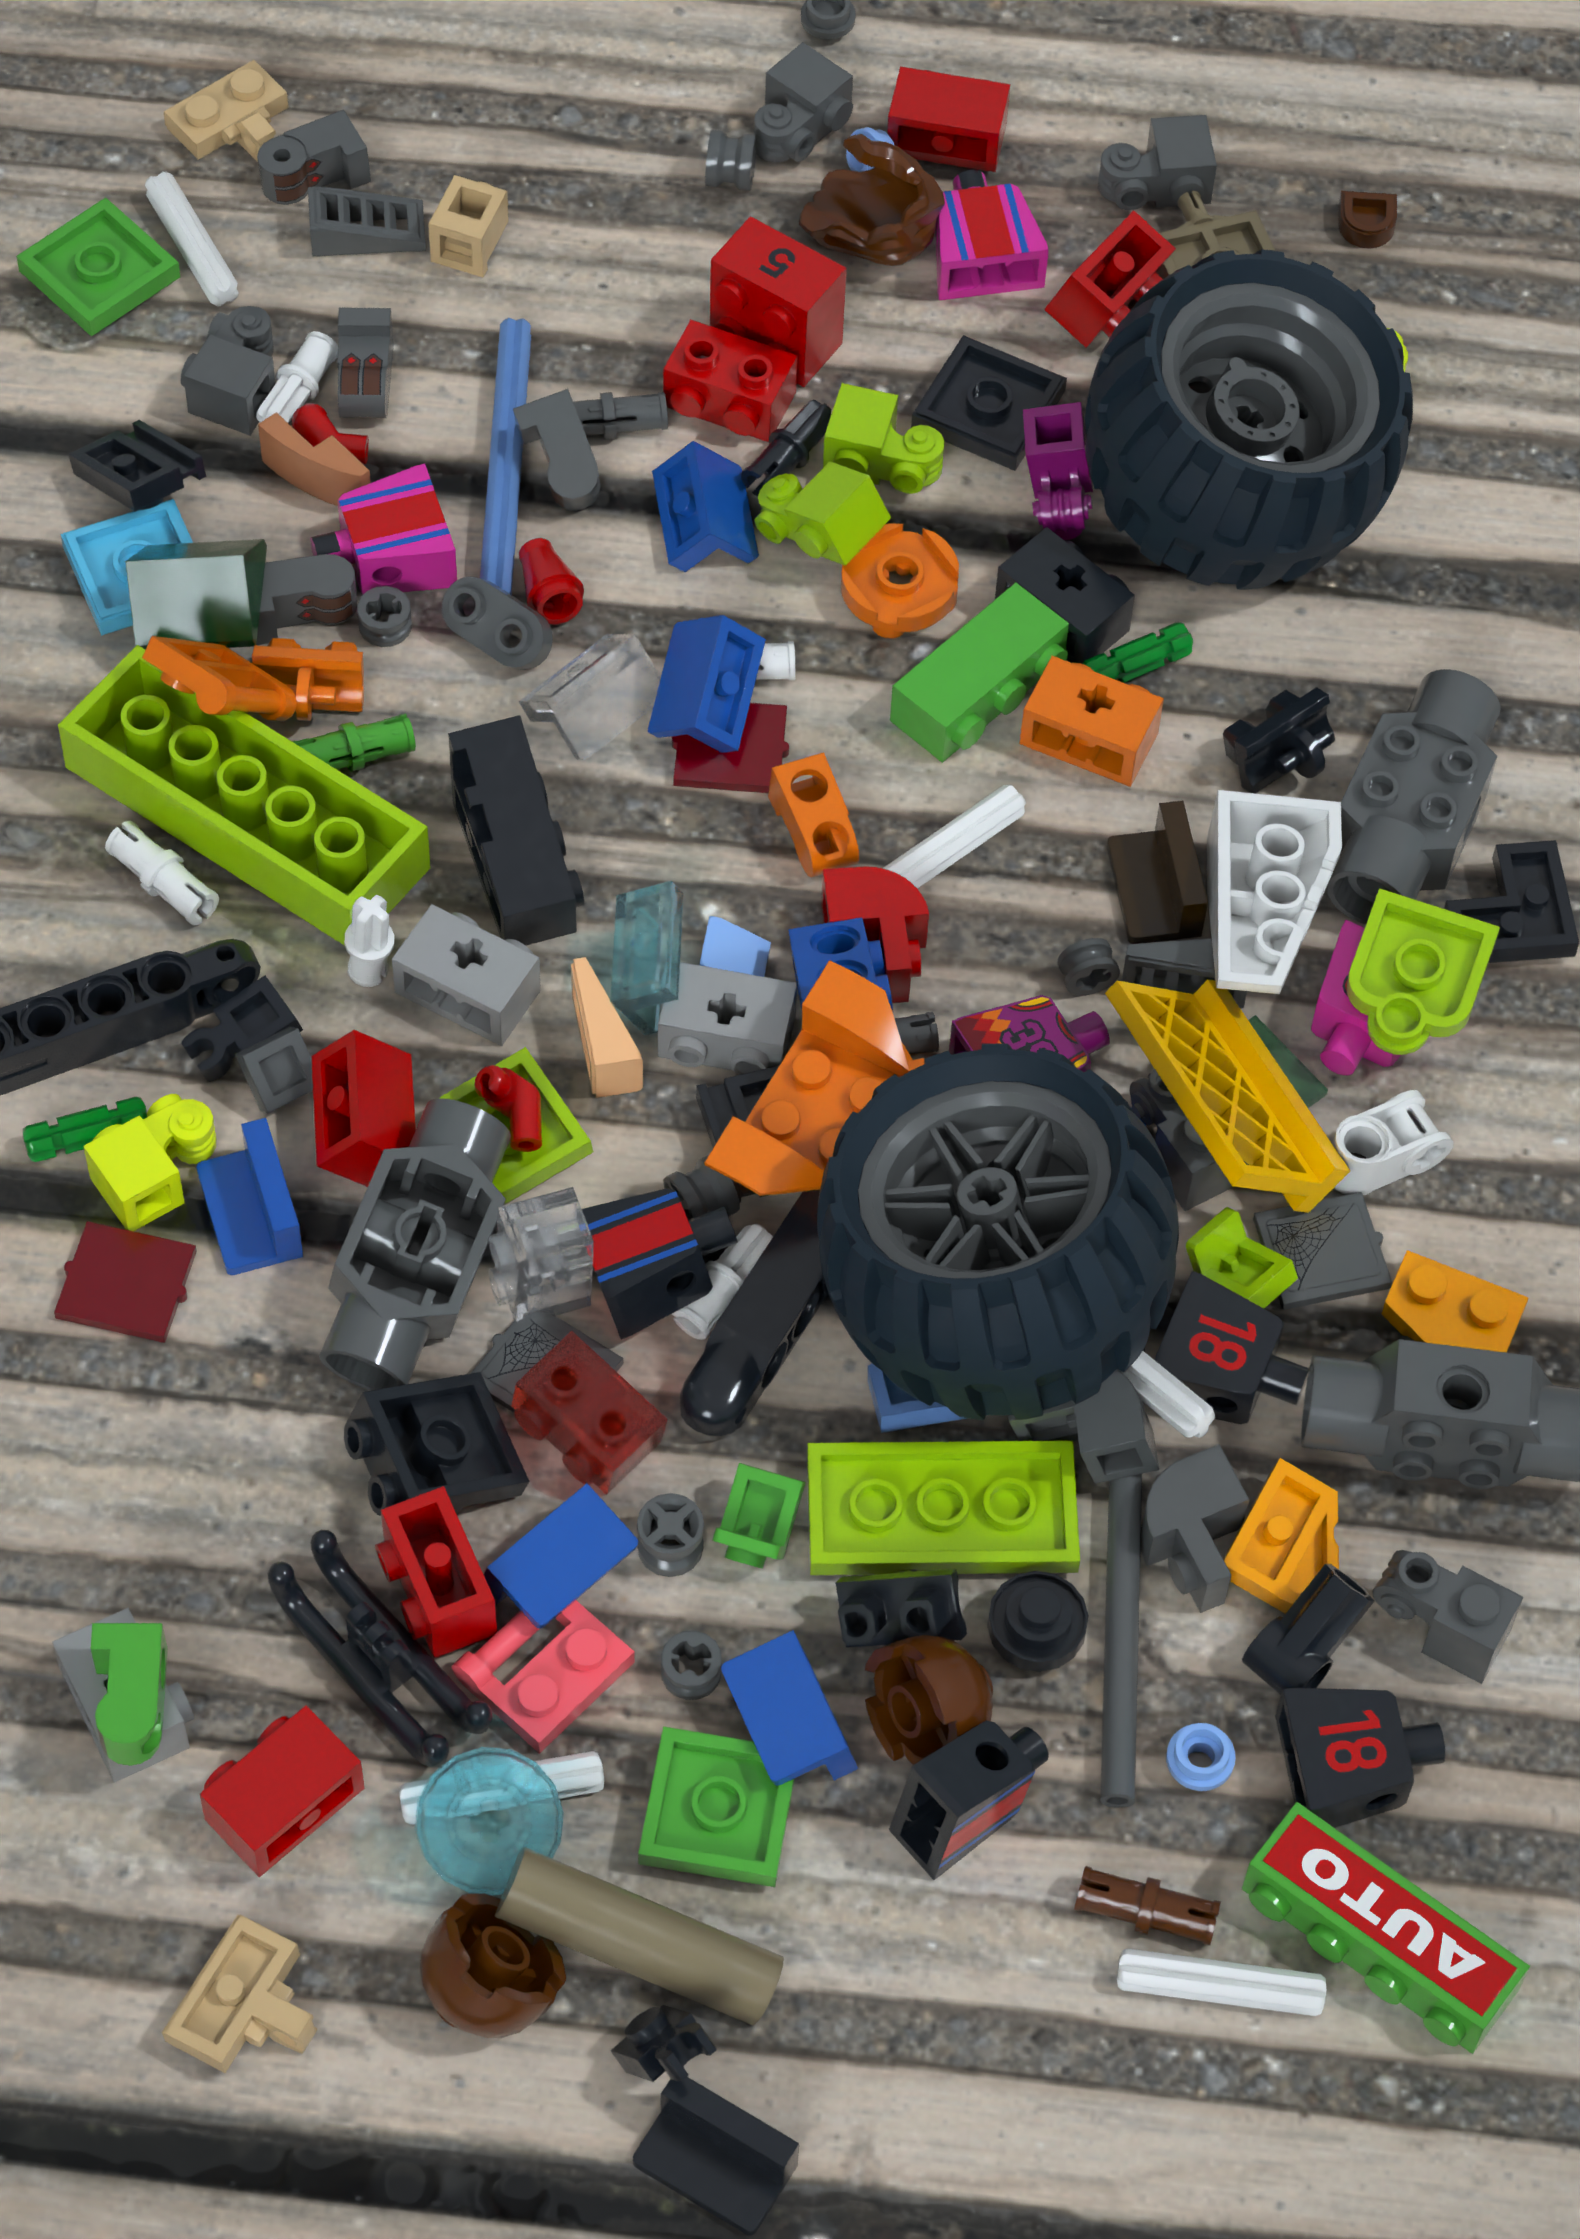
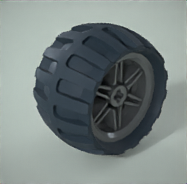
M1261 249L1254 254L1236 255L1234 250L1212 254L1201 259L1192 267L1187 265L1176 270L1153 286L1138 300L1110 336L1097 362L1087 397L1085 412L1086 458L1094 489H1100L1104 497L1107 516L1119 532L1125 530L1141 546L1140 553L1160 566L1163 562L1187 574V580L1207 586L1217 582L1236 584L1237 590L1268 586L1279 578L1287 582L1304 576L1328 563L1342 549L1348 547L1360 537L1387 502L1399 478L1408 449V437L1413 418V393L1410 373H1406L1403 370V347L1394 329H1387L1375 313L1376 305L1359 289L1354 292L1344 283L1332 276L1334 272L1313 261L1308 265L1285 258L1284 252Z
M982 1044L981 1050L953 1055L950 1054V1051H945L924 1059V1065L911 1070L903 1076L898 1077L894 1074L874 1089L872 1099L859 1113L852 1112L844 1123L835 1142L833 1157L829 1158L825 1167L818 1198L817 1229L821 1268L833 1306L848 1334L865 1357L882 1370L901 1390L929 1406L934 1402L944 1405L959 1417L985 1420L986 1415H1014L1017 1420L1044 1416L1043 1410L1056 1407L1072 1400L1076 1405L1097 1394L1101 1383L1115 1370L1118 1369L1125 1372L1141 1355L1146 1346L1150 1329H1156L1163 1317L1174 1284L1176 1253L1179 1241L1177 1204L1170 1175L1154 1138L1147 1127L1135 1115L1128 1102L1109 1083L1090 1069L1085 1072L1079 1070L1064 1055L1043 1048H1039L1036 1053L1012 1049L1009 1044Z

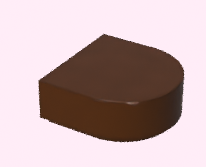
M1341 191L1339 199V231L1343 238L1352 245L1361 248H1377L1389 242L1393 237L1397 221V194Z

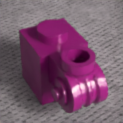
M1076 402L1023 409L1026 460L1034 497L1038 499V501L1032 502L1034 517L1037 516L1040 526L1043 525V529L1049 528L1063 540L1073 539L1085 530V520L1089 519V510L1093 509L1091 495H1085L1087 492H1093V483L1086 458L1087 435L1082 403Z

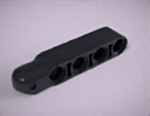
M226 939L215 941L182 954L173 951L156 952L0 1008V1095L181 1031L190 1026L195 1019L214 1013L213 1009L258 980L261 966L251 946L242 940ZM228 979H235L239 982V985L234 991H227L221 987L222 983ZM168 989H176V990H177V991H175L174 993H169V994H162V993H160V992H162V991H164V990H168ZM105 1011H118L117 1013L112 1015H100ZM59 1032L54 1036L40 1037L44 1033Z
M820 1189L803 1191L718 1320L706 1343L703 1354L686 1378L680 1392V1412L685 1423L695 1431L708 1436H723L735 1432L742 1426L826 1298L828 1290L821 1268L817 1229V1208Z

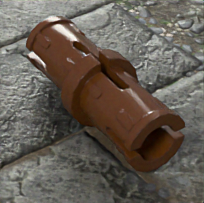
M1085 1866L1074 1910H1084L1136 1924L1134 1931L1148 1935L1149 1928L1204 1942V1945L1210 1946L1221 1901H1210L1161 1888V1880L1147 1877L1146 1883L1093 1870L1092 1867Z

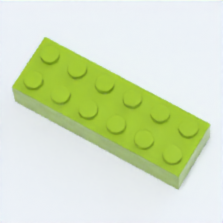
M136 645L58 724L67 769L343 945L345 932L352 923L353 904L359 897L362 896L369 900L375 895L383 897L387 901L386 912L389 914L431 868L428 826L246 712L231 711L227 715L221 716L204 713L197 704L195 692L194 694L181 692L165 684L160 679L163 671L142 658L145 649L139 645Z

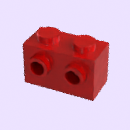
M900 66L888 114L887 134L891 137L895 146H898L917 160L996 172L1007 125L1011 84Z
M1133 210L1071 274L1044 310L1085 348L1102 331L1110 338L1115 328L1131 311L1127 305L1133 299L1138 302L1146 292L1163 280L1157 272L1176 248Z
M690 319L663 368V392L666 397L667 408L673 409L686 417H696L728 428L736 434L752 436L769 442L770 434L778 428L796 394L798 355Z
M352 1030L311 1056L316 1164L319 1168L368 1187L384 1149L409 1147L416 1131L412 1058L410 1053L357 1030Z
M442 1486L382 1509L381 1519L384 1541L376 1544L375 1549L388 1582L399 1579L408 1599L400 1601V1607L412 1638L416 1640L425 1637L433 1658H437L494 1636L497 1633L495 1599L445 1487Z
M305 1705L291 1718L282 1716L273 1721L260 1735L257 1746L238 1762L230 1760L219 1766L205 1782L204 1790L199 1795L205 1821L260 1878L364 1790L365 1786L361 1761Z

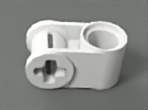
M1409 1090L1400 1093L1384 1104L1358 1115L1350 1116L1340 1123L1332 1144L1350 1169V1172L1334 1187L1335 1190L1345 1195L1360 1192L1363 1195H1367L1406 1176L1423 1173L1433 1168L1451 1152L1454 1144L1449 1134L1439 1132L1423 1109L1425 1099L1419 1091ZM1351 1153L1361 1154L1365 1156L1367 1159L1358 1158L1352 1155Z

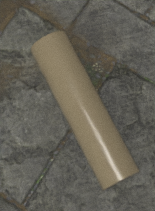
M523 1847L518 1853L495 1913V1917L752 2026L761 2019L778 1984L784 1958L781 1955L527 1847Z

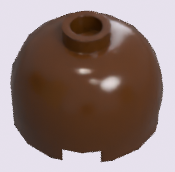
M929 1635L910 1637L875 1649L866 1662L865 1671L875 1672L874 1686L876 1695L865 1699L866 1710L875 1735L893 1761L902 1759L905 1756L908 1761L915 1765L986 1720L991 1721L993 1709V1685L986 1669L955 1641L945 1637Z
M485 1893L464 1894L458 1898L452 1907L440 1915L426 1938L420 1960L422 1985L440 2017L446 2023L461 2031L484 2038H503L519 2033L541 2017L554 2003L557 1992L566 1981L563 1958L553 1941L540 1935L534 1937L530 1931L495 1917L500 1898Z

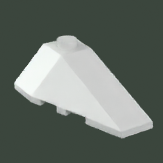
M1218 790L1207 835V895L1216 988L1280 994L1341 854V802Z

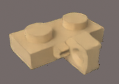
M252 60L163 111L165 125L198 160L225 144L232 145L238 142L258 162L257 155L260 147L276 135L274 128L269 124L271 122L270 118L288 108L287 92L255 60Z
M241 1914L237 1915L162 2031L165 2042L223 2073L227 2072L246 2041L261 2048L269 2036L273 2041L303 2054L317 2032V2028L314 2027L312 2022L314 2017L312 2014L289 2003L294 1996L292 1988L283 1983L300 1956L297 1943Z

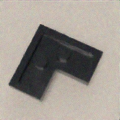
M1556 840L1496 845L1492 861L1500 896L1447 900L1444 909L1500 927L1489 963L1576 956L1579 939Z

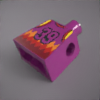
M1040 995L953 1020L949 1051L953 1055L981 1050L982 1044H1009L1012 1049L1036 1053L1039 1048H1043L1064 1055L1079 1070L1085 1072L1088 1069L1091 1070L1092 1063L1089 1054L1110 1044V1037L1104 1021L1095 1011L1067 1023L1053 1000L1047 996Z

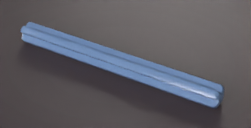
M507 318L500 324L480 569L481 579L496 584L511 595L523 441L515 422L513 409L526 404L531 346V325L523 318L518 320Z

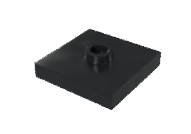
M963 335L913 412L911 428L918 425H927L935 428L941 433L944 442L1016 471L1026 455L1023 409L1057 405L1066 390L1067 378Z

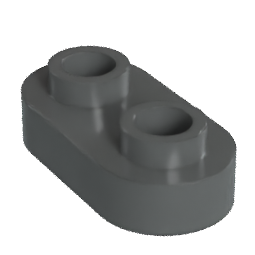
M463 577L455 581L447 589L442 601V614L446 624L453 632L508 667L528 670L537 667L547 658L552 647L553 635L549 623L541 614L496 584L478 577ZM473 596L476 603L475 610L470 616L466 617L463 606L465 601ZM519 627L522 632V639L519 645L513 648L510 645L509 637L511 632Z

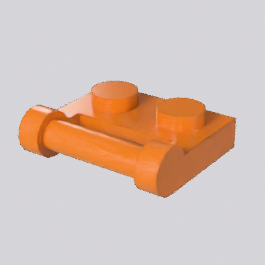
M152 636L142 656L144 660L163 671L160 679L165 684L184 693L194 694L195 692L197 704L204 713L221 716L227 715L231 711L259 713L264 719L280 722L291 718L296 710V696L290 687L224 645Z

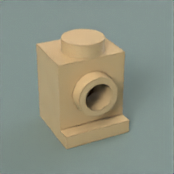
M454 175L428 223L431 262L484 277L488 270L487 261L508 223L507 191L493 187L485 182H476Z

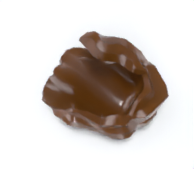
M863 134L848 137L844 140L843 146L859 162L874 168L863 172L844 169L828 172L821 183V191H817L813 195V201L808 202L804 206L799 217V225L820 245L826 248L863 258L877 264L888 266L903 265L919 256L933 241L939 213L945 204L943 192L935 178L925 172L915 158L898 146L882 141H871Z

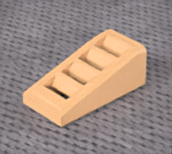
M586 957L573 959L571 964L572 998L592 1094H595L596 1098L640 1091L643 1088V1060L640 1051Z

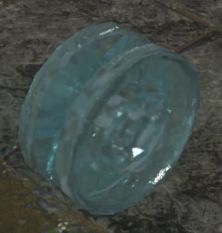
M480 1747L452 1756L429 1776L417 1800L414 1830L423 1858L442 1880L468 1893L501 1895L505 1890L518 1853L523 1847L553 1858L561 1843L564 1812L555 1784L537 1762L512 1749ZM486 1800L495 1801V1811L505 1810L508 1818L506 1826L496 1829V1840L490 1842L483 1841V1831L472 1832L469 1824L470 1816L480 1814L482 1809L481 1802Z

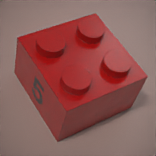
M750 216L711 259L710 326L798 355L797 384L805 387L843 344L847 268Z

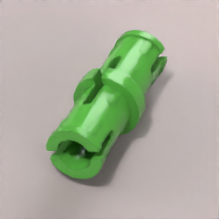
M406 713L359 726L349 722L339 725L338 731L310 739L292 741L338 770L348 767L350 771L363 769L366 762L390 755L413 752L416 749L413 728Z

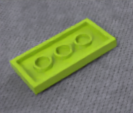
M1073 1441L807 1443L810 1575H873L899 1573L902 1570L912 1569L917 1571L957 1569L958 1574H1005L1032 1571L1078 1573L1080 1548Z

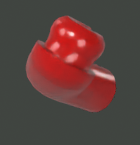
M305 404L295 411L291 421L292 427L313 447L332 435L362 464H367L369 452L368 435L338 433L328 418L325 409L318 404Z
M496 1065L482 1068L475 1078V1091L480 1097L484 1098L489 1106L510 1119V1147L520 1152H532L541 1148L542 1114L539 1090L532 1083L508 1068H500Z

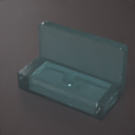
M672 881L616 895L610 1002L645 1036L658 1033L660 1004L678 1000L684 893Z

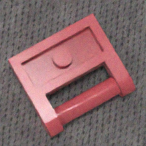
M577 1600L555 1618L565 1629L506 1685H503L494 1677L493 1673L539 1630L521 1610L477 1652L467 1651L451 1667L457 1679L475 1697L487 1703L494 1714L539 1754L635 1663L634 1651Z

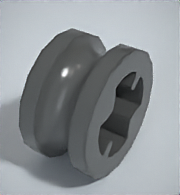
M381 586L368 590L360 597L357 604L359 632L367 642L379 647H391L402 643L409 636L412 629L411 607L405 593L397 588ZM383 611L393 612L388 617V622L376 621V619L380 618Z
M1102 938L1081 940L1070 945L1059 955L1057 964L1062 974L1066 975L1064 983L1071 994L1076 996L1095 994L1108 988L1117 980L1120 969L1117 962L1112 959L1113 951L1107 940Z
M696 1630L683 1631L672 1636L664 1645L661 1653V1677L666 1689L676 1697L685 1700H699L710 1695L718 1687L722 1675V1656L717 1642L709 1635ZM686 1655L688 1659L695 1661L703 1657V1674L697 1676L690 1669L680 1674L679 1658Z

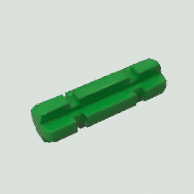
M1175 622L1159 629L1160 636L1156 637L1155 633H1149L1109 650L1110 657L1102 653L1085 660L1082 664L1090 667L1094 672L1115 680L1118 679L1124 683L1164 666V659L1166 658L1169 662H1174L1190 655L1194 642L1186 626L1182 622Z
M135 1096L116 1101L117 1108L108 1110L105 1104L57 1117L58 1124L49 1126L47 1120L27 1125L22 1131L27 1155L31 1161L39 1162L57 1157L55 1151L63 1148L66 1154L84 1150L83 1146L93 1141L95 1136L103 1129L115 1124L122 1125L139 1115L142 1119L147 1118L146 1106L141 1097Z

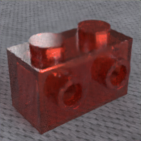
M570 1331L516 1383L511 1405L515 1409L514 1416L517 1422L531 1437L539 1441L546 1438L563 1454L562 1461L577 1480L583 1484L588 1483L591 1485L594 1483L606 1495L661 1443L668 1421L662 1413L573 1331Z

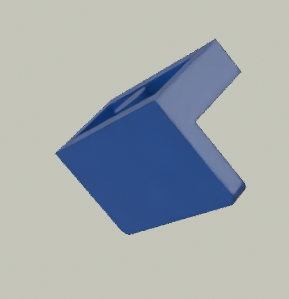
M695 441L689 443L652 471L668 563L686 572L718 548L746 563H751L759 557L746 486L741 479L743 470L738 464Z
M724 615L677 622L672 631L648 726V733L657 738L688 734L721 753L738 751L766 639Z
M266 1118L241 1124L245 1150L204 1160L196 1166L224 1266L229 1275H237L303 1257L299 1223Z
M586 1483L487 1566L483 1575L496 1605L508 1596L536 1628L541 1629L631 1554L638 1545V1539L589 1484Z
M794 1630L722 1664L721 1671L774 1785H782L824 1764L833 1780L859 1769Z

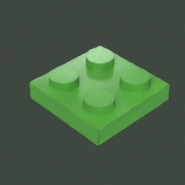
M106 197L16 256L19 272L91 337L180 278L179 262Z
M663 1726L638 1852V1864L776 1887L795 1778L782 1785H774L753 1741Z

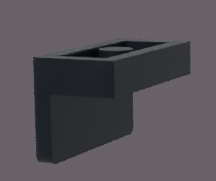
M689 2077L682 2081H672L670 2079L661 2092V2113L634 2153L633 2165L643 2173L746 2235L752 2236L756 2234L798 2166L799 2143Z

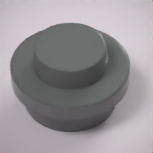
M806 0L801 8L803 28L817 38L837 39L843 37L855 25L856 12L850 0Z

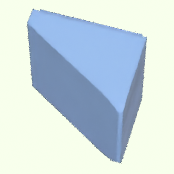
M709 916L699 965L765 977L771 942L722 918Z

